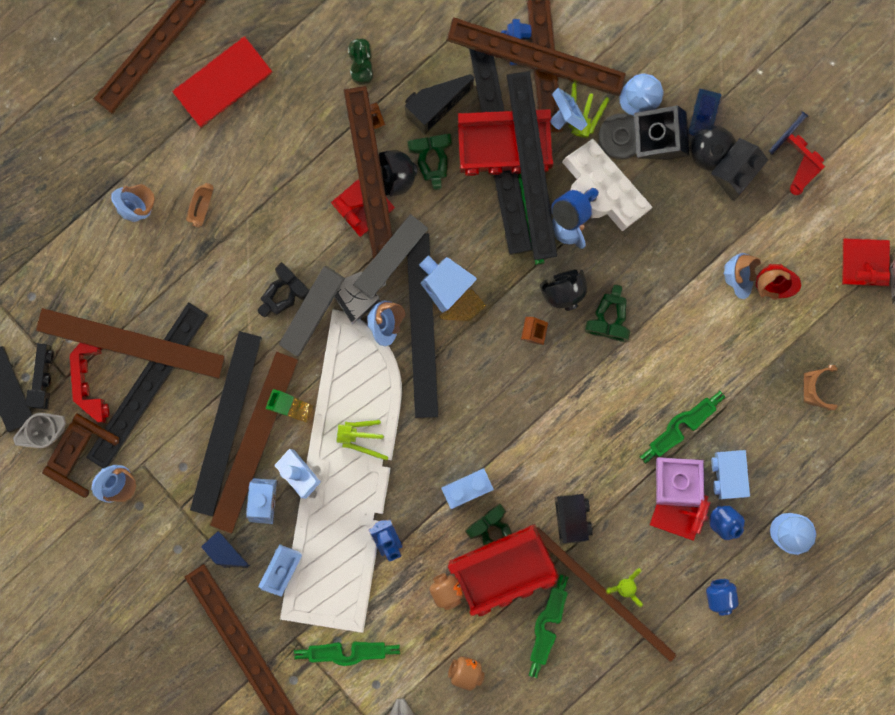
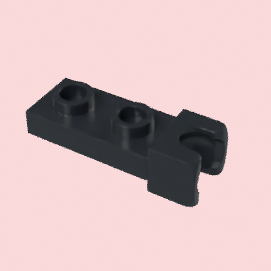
M37 343L32 390H27L26 407L48 409L50 393L46 392V387H49L51 383V373H48L49 364H52L54 359V351L51 350L50 345Z

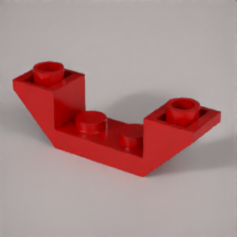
M79 343L70 353L73 402L97 422L106 423V418L109 417L110 411L109 405L105 404V400L101 398L86 400V396H89L90 391L88 382H85L88 364L87 360L83 358V356L102 354L101 348Z

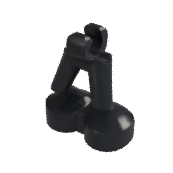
M283 262L275 268L279 279L272 282L261 297V301L264 304L257 311L263 317H267L271 312L279 314L294 305L295 296L304 300L310 291ZM283 285H288L290 289L288 299L275 303L273 298L277 290Z

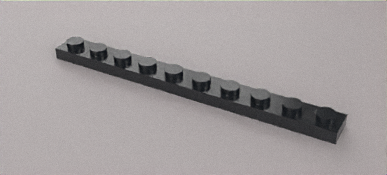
M469 49L481 112L505 111L494 56ZM502 171V174L493 176L509 255L531 252L532 246L518 176L513 174L512 171Z

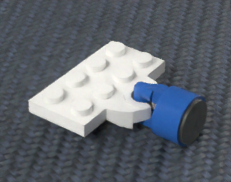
M591 139L562 161L577 180L572 184L570 191L556 199L552 204L553 218L560 227L566 230H575L588 221L590 217L600 218L608 214L621 231H624L653 208L594 139Z

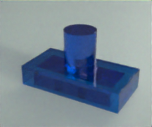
M699 88L688 134L695 135L700 129L714 125L722 94Z

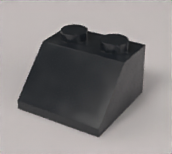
M676 105L634 113L637 158L670 160L690 156L687 112Z
M739 138L711 174L731 200L735 201L766 164L768 159L759 146Z
M584 494L554 497L560 544L589 541V536L593 535L591 521L587 522L586 512H590L589 499H584Z

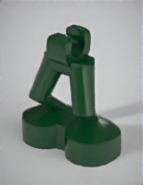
M355 39L348 46L349 57L353 60L350 69L351 79L357 84H368L373 79L372 64L370 62V44L366 39Z
M451 134L407 141L409 153L419 154L417 164L424 180H431L433 190H440L442 188L441 179L447 177L448 157L444 150L453 145ZM434 150L439 158L437 171H431L426 163L428 151Z
M614 285L611 294L603 295L595 311L598 319L586 322V333L607 337L620 342L629 341L630 330L622 325L626 321L627 301L626 298L621 297L622 286ZM614 304L616 305L617 319L614 323L608 324L604 314L609 306Z
M501 503L497 504L465 530L470 539L482 536L483 545L494 542L489 536L488 530L490 526L500 529L503 537L512 534L509 525L501 521L506 514V510Z

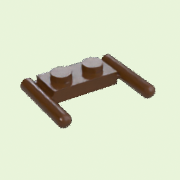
M76 413L42 474L79 496L86 498L89 495V490L67 478L73 470L92 433L112 445L119 443V437Z

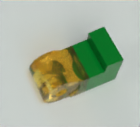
M273 389L265 409L307 423L314 405Z

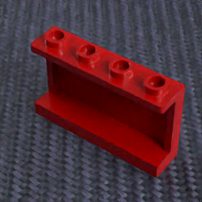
M551 109L536 110L545 172H548V169H552L554 165L550 126ZM512 111L458 113L460 173H465L466 176H477L479 172L499 175L502 174V171H512L513 174H521Z
M535 524L450 560L447 565L450 573L455 574L470 607V615L478 614L479 617L491 612V608L499 605L502 608L511 604L514 598L519 596L521 599L532 595L535 589L540 587L542 589L550 588L555 585V581L558 578L557 570Z

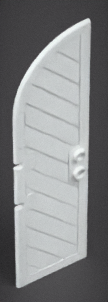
M335 309L332 310L306 463L321 483L307 499H300L292 549L300 552L302 557L285 589L280 620L363 633L377 553V546L369 529L378 522L373 520L374 513L383 514L391 468L382 467L383 459L351 448H343V443H337L338 425H345V422L380 420L381 423L379 425L355 428H357V432L384 435L383 439L356 437V442L351 443L386 455L388 460H392L401 408L402 381L397 361L390 347L381 346L376 342L366 322L359 319L354 324H351L343 311Z

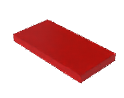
M244 36L172 92L199 127L202 128L273 72Z

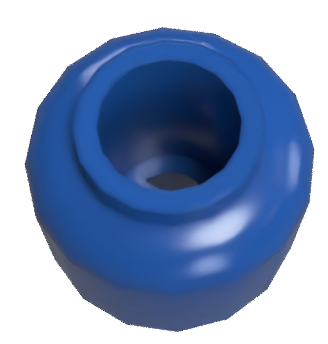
M728 505L719 506L713 510L710 515V527L723 540L736 539L742 535L745 519L740 513Z
M728 579L714 580L706 589L709 609L713 612H718L721 616L731 614L732 610L739 605L736 585L729 582Z

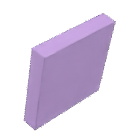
M658 457L656 459V504L699 507L701 500H704V460Z

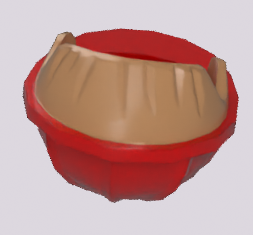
M769 264L760 270L755 282L762 298L767 296L774 300L794 296L800 291L802 286L800 277L782 264Z

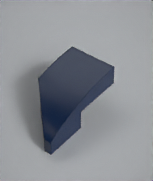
M219 531L201 546L215 564L221 565L224 568H248L250 566Z

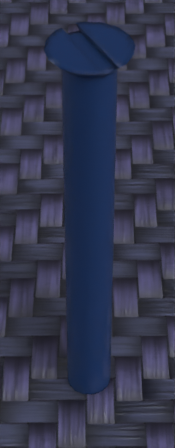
M802 111L798 119L768 152L773 155L802 121L809 116Z

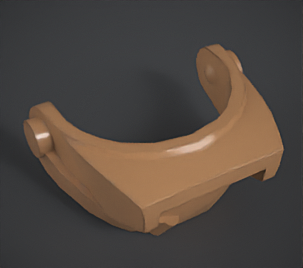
M205 183V185L195 189L189 205L186 221L193 223L192 226L197 228L203 225L214 187L209 183ZM201 197L196 209V215L194 216L195 205L198 198Z
M828 365V368L805 372L804 402L828 410H836L837 405L826 404L820 400L815 387L818 376L825 371H837L836 365Z

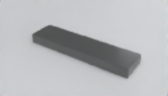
M410 214L354 282L353 286L372 299L426 233L428 227Z
M328 266L322 268L279 343L280 346L297 357L301 355L345 280L343 276Z

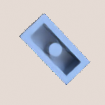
M746 450L714 453L715 457L711 458L712 471H716L717 481L713 483L715 495H718L719 499L750 497Z
M484 468L441 488L450 509L494 490Z

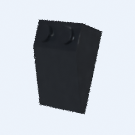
M472 74L422 89L417 94L413 92L405 101L407 103L405 105L406 117L426 135L474 88V76Z

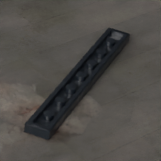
M530 71L507 74L534 260L557 257Z
M425 233L407 255L415 418L438 417L433 300L421 285L422 280L428 274L419 266L428 255L430 256L429 233Z
M188 302L164 340L189 346L209 315ZM151 361L148 362L105 428V430L119 437V443L112 445L99 437L86 456L87 459L101 468L110 466L174 367Z
M241 331L238 333L190 511L214 516L262 340L260 336Z

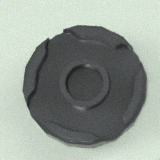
M612 115L601 125L598 133V142L601 149L609 157L621 160L628 159L637 153L635 121L630 115Z

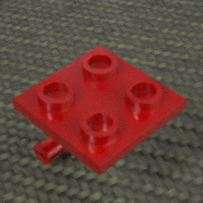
M791 134L787 141L804 156L790 186V192L797 196L802 194L804 187L825 167L822 164L825 160L816 151L811 153L806 148L808 143L800 135L795 137Z
M358 179L336 197L331 204L361 238L368 232ZM386 197L388 212L390 213L395 207Z
M844 238L842 285L889 286L890 240Z
M704 495V500H701L699 507L656 504L649 525L694 541L696 533L700 534L704 521L707 522L708 517L706 515L711 504L708 502L709 497Z

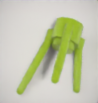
M573 83L571 96L574 97L576 101L577 84ZM590 93L583 113L587 126L581 131L569 124V128L572 129L571 134L582 138H589V134H593L595 126L609 102V98L606 97L592 123H590L591 119L588 118L593 99V94Z
M380 420L345 422V425H338L337 443H343V448H351L376 458L388 460L386 455L351 443L356 442V437L383 439L384 435L357 432V428H355L379 425L381 423Z
M637 568L628 579L620 580L617 586L608 588L606 592H618L623 597H630L639 607H642L643 603L635 595L637 587L634 582L641 569Z

